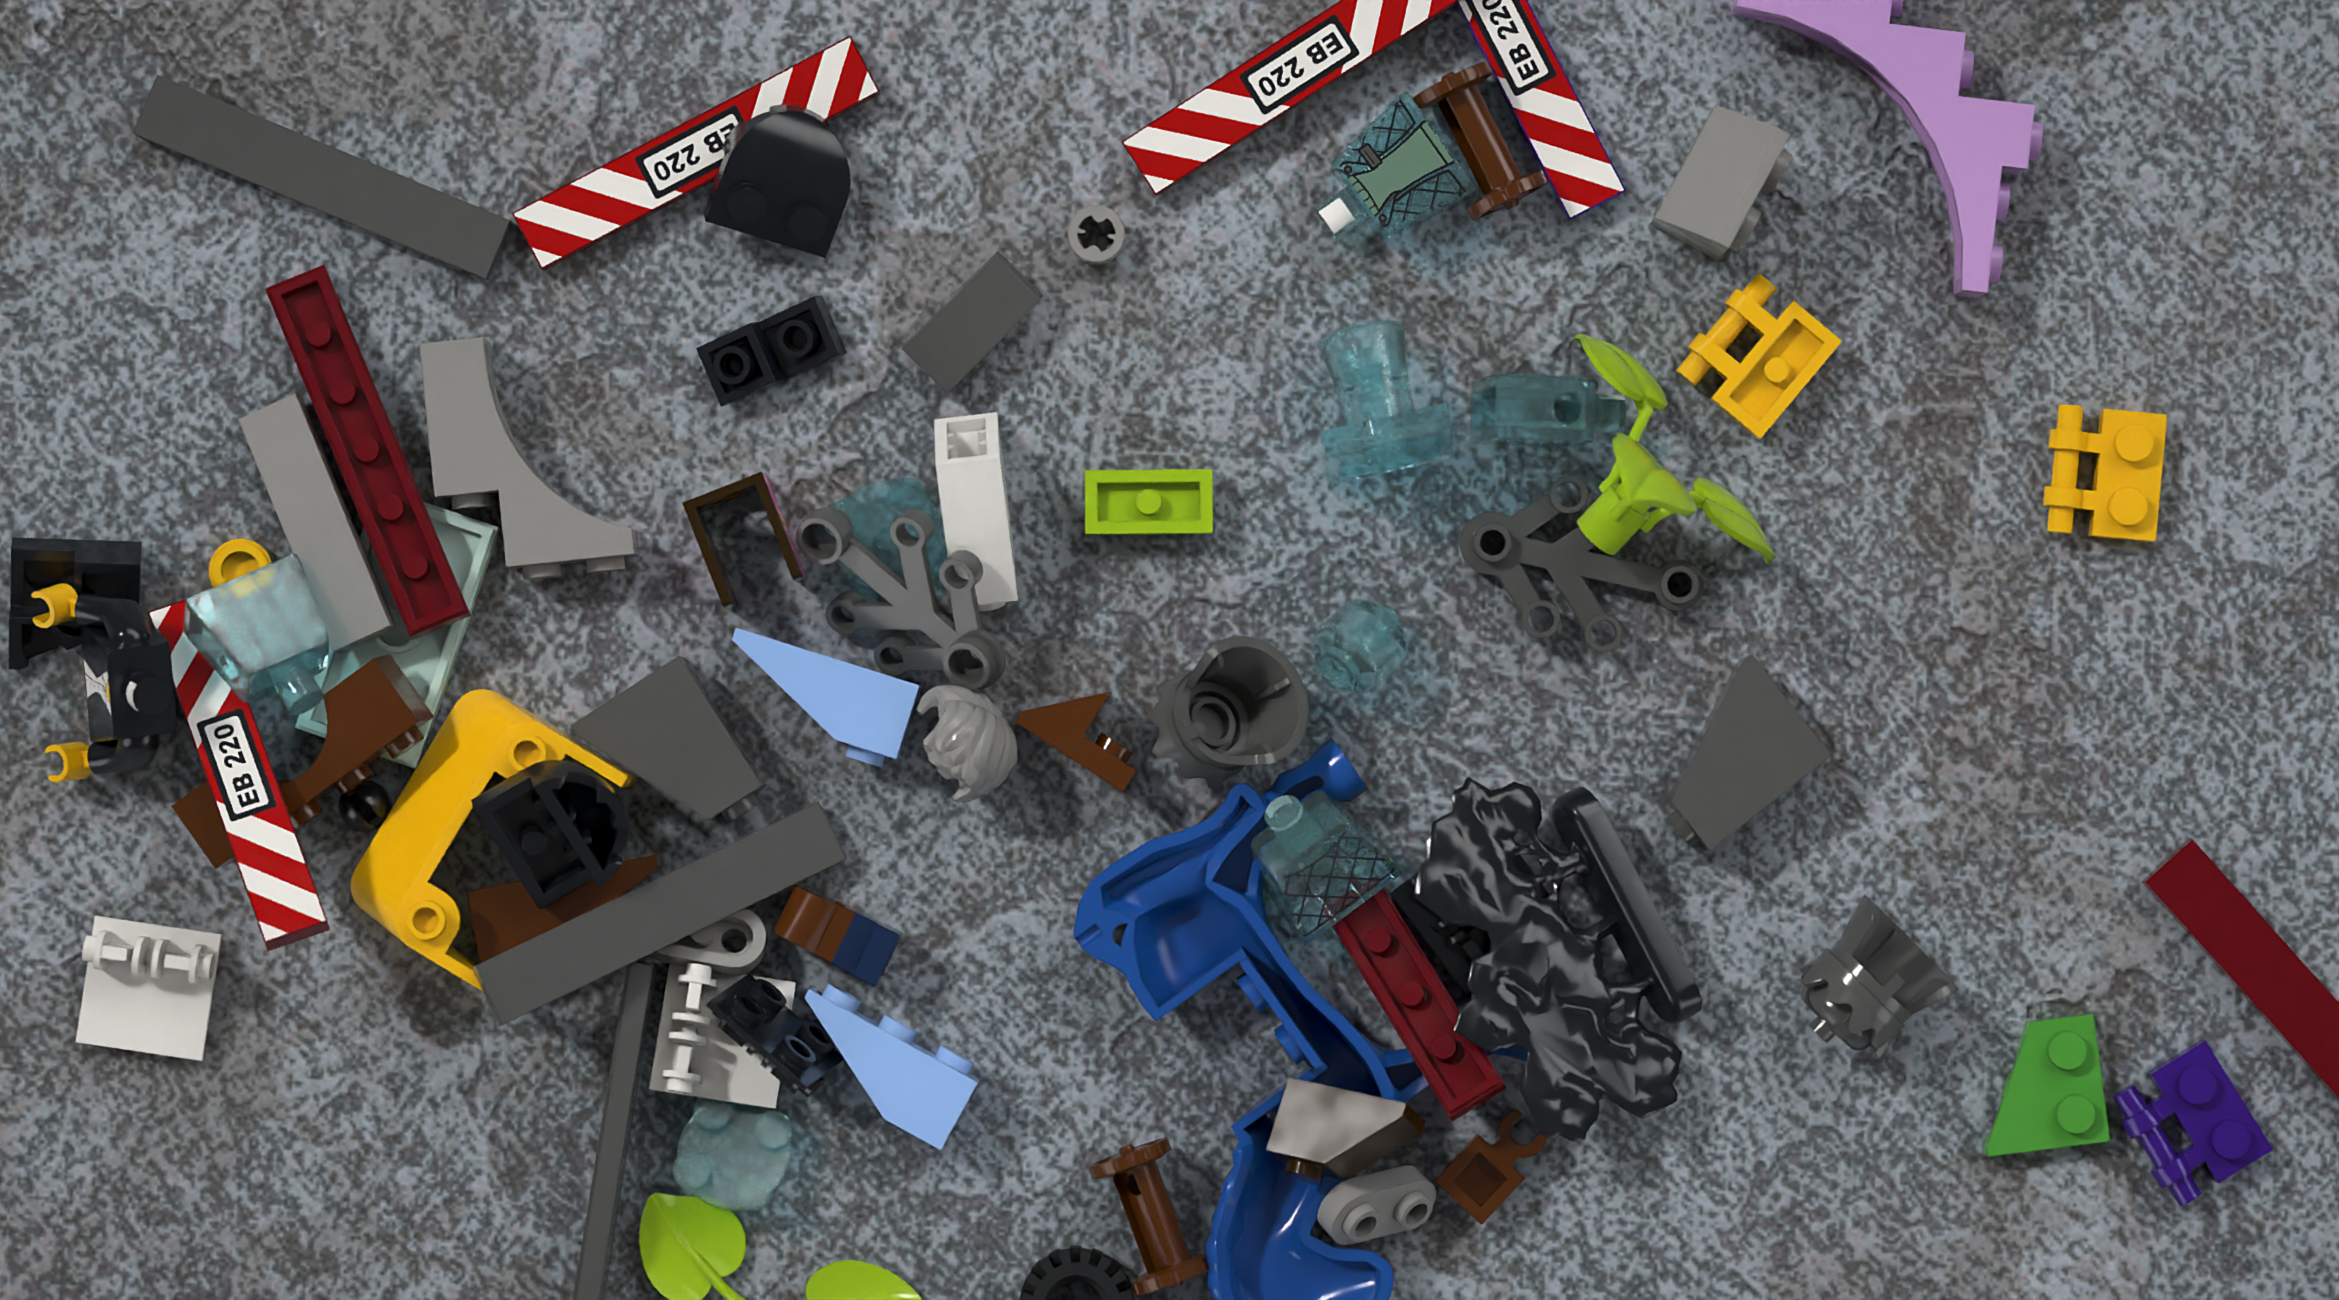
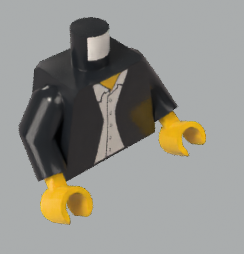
M66 583L56 584L33 592L31 597L43 599L48 604L50 612L33 617V622L36 626L50 628L74 618L80 624L90 741L93 742L90 746L80 741L48 746L45 749V753L58 752L64 762L62 773L50 775L48 779L58 783L85 779L92 772L94 774H104L146 767L156 756L160 746V734L176 732L177 729L171 650L168 640L145 616L142 607L133 600L90 593H82L78 597L76 591Z

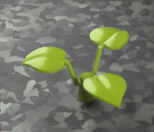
M1578 333L1572 339V342L1582 345L1599 374L1616 390L1632 399L1638 412L1637 419L1629 435L1617 433L1612 439L1616 461L1609 476L1598 486L1602 494L1577 520V524L1583 534L1603 552L1615 555L1639 529L1648 533L1657 522L1673 513L1691 517L1699 508L1704 511L1707 518L1720 530L1738 542L1761 553L1765 563L1770 564L1776 556L1768 544L1759 523L1738 498L1722 486L1702 477H1698L1692 483L1695 490L1688 491L1675 475L1663 468L1655 457L1639 443L1652 416L1653 407L1662 411L1668 404L1666 396L1654 376L1642 363L1623 349L1604 340ZM1652 506L1658 507V509L1648 512Z
M654 1193L649 1196L640 1221L639 1247L643 1267L654 1288L668 1300H702L712 1286L726 1300H746L722 1279V1277L735 1272L742 1264L745 1256V1232L736 1215L719 1202L703 1197L675 1196L663 1193ZM856 1260L837 1261L820 1268L809 1278L805 1288L807 1300H922L918 1293L899 1276L877 1265Z

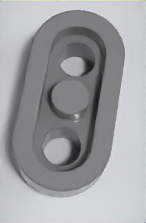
M744 908L649 955L665 963L687 967V963L702 964L713 967L712 972L726 975H741L753 970L763 959L766 950V931L760 918L752 911ZM730 937H739L746 943V946L738 953H730L723 948L722 944Z
M1410 1165L1345 1180L1335 1186L1321 1202L1317 1219L1320 1226L1336 1243L1350 1245L1415 1229L1422 1225L1432 1212L1436 1190L1434 1185L1419 1169Z

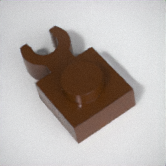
M1517 1108L1510 1110L1501 1118L1497 1130L1498 1138L1492 1145L1476 1133L1434 1178V1181L1481 1225L1525 1179L1512 1166L1519 1157L1527 1158L1534 1156L1541 1151L1547 1141V1136L1541 1135L1539 1132L1526 1144H1518L1512 1139L1511 1129L1523 1116Z

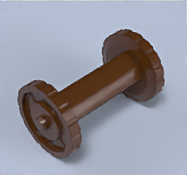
M1488 61L1480 62L1457 73L1450 72L1442 76L1441 81L1412 98L1418 111L1439 106L1483 194L1482 197L1467 208L1473 221L1490 215L1504 207L1510 210L1519 205L1520 199L1548 184L1543 171L1521 175L1477 87L1494 73Z
M1168 1137L1136 1147L1132 1144L1119 1148V1153L1088 1166L1092 1179L1113 1178L1147 1272L1131 1282L1136 1296L1168 1286L1171 1289L1181 1286L1184 1280L1209 1270L1206 1254L1190 1255L1156 1163L1157 1159L1172 1150Z

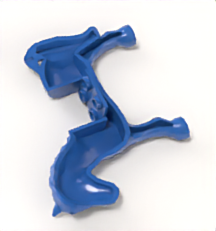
M1332 738L1318 747L1308 761L1280 773L1273 785L1264 794L1247 783H1238L1230 789L1224 803L1210 818L1183 831L1149 840L1111 864L1090 881L1078 904L1073 930L1074 938L1081 948L1092 957L1113 966L1126 976L1131 989L1141 1005L1155 1021L1162 1018L1240 962L1241 967L1245 971L1237 977V983L1259 1013L1268 1006L1272 1008L1282 1022V1025L1274 1030L1275 1036L1295 1064L1298 1065L1305 1059H1308L1311 1063L1292 1078L1408 1103L1429 1086L1407 1048L1398 1050L1385 1049L1368 1040L1337 1009L1311 987L1286 956L1267 918L1262 885L1267 860L1263 866L1265 857L1258 856V854L1264 855L1269 845H1258L1255 840L1257 839L1260 843L1277 844L1279 839L1268 835L1266 832L1275 825L1265 812L1268 805L1276 798L1287 795L1296 808L1306 803L1309 811L1317 805V797L1315 795L1320 797L1319 803L1330 801L1351 802L1368 790L1364 781ZM1311 799H1315V800H1316L1315 804L1312 805V806H1309V805H1308V802H1309ZM1293 811L1288 812L1287 814H1285L1284 816H1282L1281 819H1280L1278 822H1280L1282 819H1284L1286 816H1288V815H1289L1290 813H1292ZM1262 835L1268 836L1266 841H1260ZM1120 924H1127L1122 937L1121 947L1113 940L1112 933ZM1517 1045L1509 1048H1500L1492 1053L1483 1049L1487 1056L1494 1054L1512 1057L1524 1062L1527 1060V1050ZM1285 1082L1244 1113L1231 1126L1239 1143L1233 1151L1234 1165L1224 1180L1219 1202L1212 1217L1211 1232L1205 1244L1206 1261L1209 1267L1207 1285L1210 1294L1215 1300H1389L1393 1289V1270L1389 1262L1374 1251L1332 1247L1310 1235L1311 1229L1317 1220L1321 1202L1343 1180L1326 1176L1322 1177L1320 1184L1296 1180L1283 1173L1285 1166L1266 1151L1287 1083Z

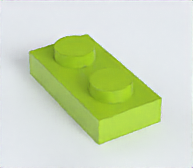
M1212 469L1085 470V535L1213 534Z

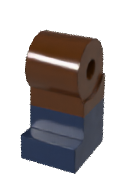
M798 885L794 886L773 929L781 937L852 973L853 976L874 987L878 985L903 934L836 900L833 902Z

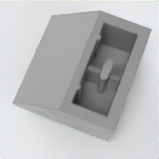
M1716 105L1709 113L1650 224L1716 260L1729 248L1738 252L1741 245L1744 246L1762 214L1760 210L1752 207L1759 192L1768 196L1770 191L1775 189L1793 156L1782 150L1791 134L1778 127Z

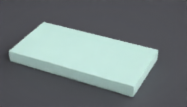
M424 502L468 610L472 614L501 528ZM363 527L360 539L396 628L341 653L332 651L326 636L295 728L326 738L327 713L323 695L373 658L390 654L434 717L418 728L424 738L415 746L395 759H392L388 752H385L380 757L416 769L423 757L471 616L411 640Z

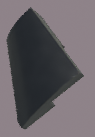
M12 537L9 669L20 670L28 667L29 658L64 645L66 651L82 645L80 624L77 623L75 618L50 628H40L34 624L33 617L50 612L48 604L43 599L31 597V594L35 591L56 584L66 583L76 591L78 597L82 593L127 598L140 605L142 542Z

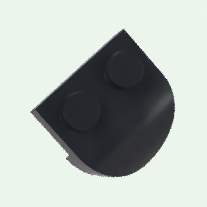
M793 105L771 106L768 112L757 115L745 123L740 121L731 130L722 146L724 158L703 212L705 221L826 258L846 206L851 185L847 157L842 143L833 131L832 126L817 113Z
M563 760L538 762L471 800L474 811L539 910L591 879L600 887L612 878L622 865V854L627 845L628 835L631 834L630 821L625 806L618 794L604 779L579 764Z

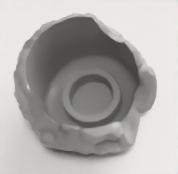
M938 685L928 690L922 696L916 708L921 718L928 720L939 716L936 727L923 740L924 749L928 754L929 761L937 766L939 774L946 780L950 778L959 780L960 788L952 796L957 803H968L981 795H988L1005 781L1018 760L1015 733L1007 719L1003 716L1002 710L993 704L984 693L978 690H969L958 685Z

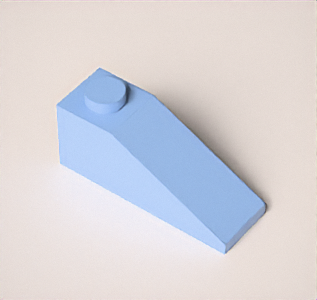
M735 628L732 640L835 740L849 744L846 757L878 767H882L885 756L895 759L900 758L922 686Z

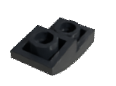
M823 296L811 297L760 322L749 323L696 348L721 407L764 391L847 354Z

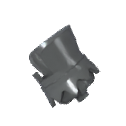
M1234 636L1225 638L1211 646L1193 671L1185 672L1158 685L1156 690L1162 696L1150 713V720L1160 729V735L1153 747L1154 755L1176 760L1182 778H1206L1208 788H1213L1234 774H1238L1245 766L1276 763L1293 753L1305 735L1308 725L1309 706L1303 682L1295 667L1284 654L1260 639L1248 636Z
M1865 894L1851 916L1840 940L1831 949L1827 948L1820 956L1799 969L1803 973L1801 976V983L1804 985L1802 999L1817 1015L1809 1026L1826 1043L1836 1035L1853 1050L1860 1051L1873 1045L1877 1048L1875 1056L1878 1059L1882 1057L1896 1034L1905 1026L1903 1023L1912 1014L1939 1002L1959 989Z

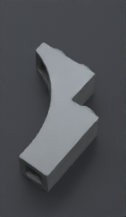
M484 337L419 344L434 497L441 500L451 499L452 510L490 507V495L499 494L506 567L511 569L523 568L524 580L562 576L561 564L586 562L587 573L624 570V558L640 556L638 533L636 530L609 523L574 506L557 493L538 474L525 457L512 435L501 407L496 388L490 341Z

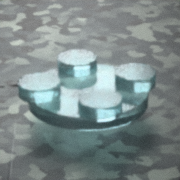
M906 477L897 481H878L867 484L854 491L848 498L837 501L831 507L843 511L850 518L853 525V537L904 581L899 548L891 540L890 526L905 510L910 508L920 509L927 513L933 521V537L925 544L931 576L939 574L940 566L948 558L947 550L943 545L944 533L941 518L935 506L927 498L925 487L914 478ZM905 523L908 533L919 538L916 528L911 524ZM837 559L842 570L849 576L851 587L855 592L865 597H873L879 594Z
M699 1097L694 1105V1116L688 1121L680 1136L678 1158L673 1165L675 1182L683 1190L692 1192L701 1201L715 1208L723 1210L746 1209L750 1211L764 1208L770 1202L772 1195L781 1186L789 1168V1143L793 1137L791 1120L784 1113L770 1111L765 1107Z

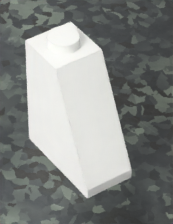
M997 412L934 419L935 466L947 556L949 557L958 550H967L979 558L983 566V576L974 586L979 611L995 610L1004 606L1006 602L1018 600L1017 576ZM954 565L955 572L961 578L968 579L966 571L960 566Z

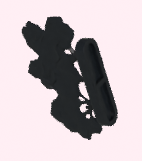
M1470 777L1465 779L1463 786L1453 792V811L1432 822L1431 833L1426 841L1428 857L1419 867L1414 889L1417 900L1445 922L1462 927L1469 925L1487 931L1491 941L1490 951L1474 958L1471 963L1467 985L1472 995L1471 999L1462 1005L1454 1031L1464 1036L1470 1043L1491 1053L1500 1048H1509L1514 1045L1527 1050L1525 1077L1519 1090L1524 1097L1533 1125L1541 1135L1553 1139L1561 1135L1569 1141H1583L1588 1130L1598 1118L1599 1100L1604 1097L1641 1119L1677 1101L1678 1095L1673 1082L1680 1073L1679 1064L1682 1052L1672 1040L1647 1030L1638 1019L1641 997L1645 996L1659 1018L1667 1023L1679 1024L1701 1010V995L1691 972L1602 805L1584 787H1576L1556 799L1552 806V816L1555 827L1568 850L1566 854L1550 848L1537 838V830L1542 821L1541 801L1531 787L1512 782L1503 788L1490 790ZM1519 832H1526L1533 842L1529 845L1515 843L1514 836ZM1517 854L1540 856L1537 860L1541 867L1551 864L1552 871L1537 876L1520 872L1514 865V857ZM1580 873L1603 916L1602 920L1586 929L1573 927L1565 919L1559 906V891L1563 879ZM1552 881L1554 887L1548 898H1541V884ZM1611 934L1613 935L1636 979L1635 982L1609 983L1603 975V955L1600 951V944L1603 938ZM1624 1004L1626 1016L1623 1021L1618 1024L1610 1022L1609 1014Z

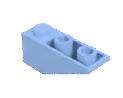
M828 983L824 992L814 987L810 988L804 997L882 1117L941 1150L980 1080L969 1074L974 1063L942 1045L939 1046L936 1054H933L913 1043L918 1032L891 1016L884 1014L880 1023L875 1022L857 1012L862 1002L861 1000Z

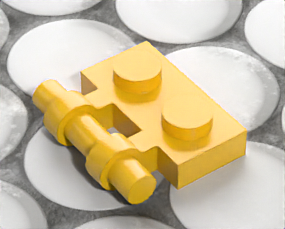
M1759 273L1753 277L1743 291L1739 289L1733 291L1724 302L1727 310L1706 335L1700 332L1687 346L1691 353L1676 369L1677 374L1694 387L1710 369L1725 379L1709 400L1757 440L1763 437L1842 342L1841 339L1794 300L1790 302L1777 319L1774 318L1762 306L1777 289ZM1748 325L1762 337L1739 363L1726 352V349Z
M2058 405L2056 429H2050L2048 449L2054 450L2051 486H2044L2043 506L2049 507L2047 532L2072 534L2074 510L2090 511L2088 537L2156 542L2167 415L2101 409L2099 412L2097 434L2082 431L2083 406ZM2079 453L2096 454L2092 491L2076 488Z

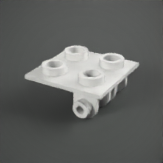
M95 916L92 936L87 935L85 937L82 950V960L88 961L76 1042L203 1061L222 934Z
M687 963V967L670 964L649 1090L776 1109L780 1081L770 1073L775 1066L771 1064L766 1069L760 1064L765 1057L758 1051L750 1056L746 1052L750 1044L747 1042L741 1047L724 1031L718 1028L717 1025L720 1020L706 1006L711 999L747 975L712 972L713 967L702 964ZM753 976L756 980H766L779 989L786 998L787 1004L785 1006L792 1011L796 982Z

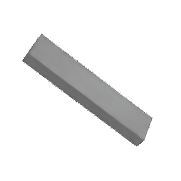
M294 393L238 419L332 651L337 653L344 652L396 628L302 396Z

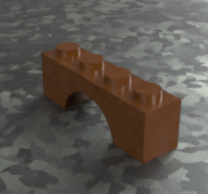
M390 654L373 658L323 695L327 713V734L318 758L307 771L294 780H277L295 831L323 812L318 801L337 788L339 793L344 796L368 780L374 774L368 765L382 754L388 752L391 758L395 759L424 738L418 728L432 719L434 715ZM206 780L171 807L214 868L218 869L234 863L235 858Z

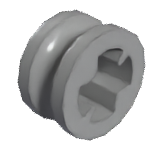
M1101 205L1088 206L1081 209L1070 222L1068 228L1070 247L1073 253L1083 262L1091 265L1108 263L1114 260L1123 248L1125 242L1124 225L1120 217L1112 209ZM1092 219L1098 226L1108 221L1113 226L1115 234L1107 235L1108 240L1112 241L1113 244L1107 250L1101 252L1095 245L1085 249L1080 244L1078 236L1086 235L1085 230L1080 229L1085 221Z

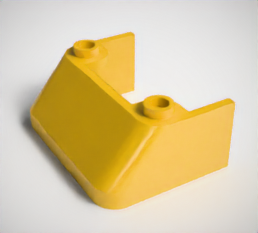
M487 689L470 691L463 695L452 708L355 868L351 878L353 899L365 913L407 946L483 991L472 970L479 963L451 947L461 926V913L456 901L448 893L428 882L472 810L471 800L483 792L494 772L508 779L535 763L547 760H564L566 755H569L620 787H631L637 776L504 695Z

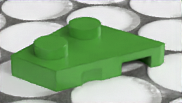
M2087 1013L2026 1021L2017 1047L2018 1054L2013 1069L2008 1073L2000 1096L2002 1101L1990 1135L1986 1136L1983 1145L1984 1155L1991 1157L2110 1141L2094 1014Z

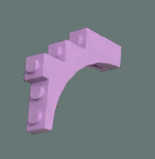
M1732 0L1730 13L1732 15L1777 24L1826 45L1865 72L1901 109L1926 148L1946 198L1954 241L1953 295L1980 298L1988 293L1989 284H1998L2002 269L2003 247L1993 245L1996 220H2006L2010 200V183L2000 182L2001 173L2020 175L2028 169L2029 160H2038L2042 145L2043 124L2033 122L2035 105L1959 96V88L1969 89L1973 73L1974 51L1964 50L1966 33L1889 24L1890 16L1900 17L1903 0Z

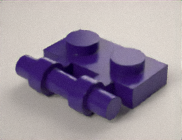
M2199 1040L2147 1073L2160 1093L2158 1097L2145 1103L2134 1084L2125 1087L2112 1096L2125 1117L2120 1121L2130 1139L2138 1138L2155 1166L2151 1170L2154 1178L2161 1188L2168 1186L2179 1206L2190 1203L2202 1194L2189 1174L2202 1163L2214 1182L2220 1183L2273 1150L2205 1040ZM2172 1114L2191 1143L2178 1152L2175 1151L2159 1123Z

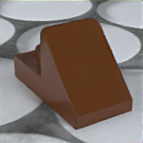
M1111 692L1025 710L1021 712L1015 721L1121 792H1124L1137 772L1127 765L1133 753L1102 732L1095 742L1084 737L1111 696Z

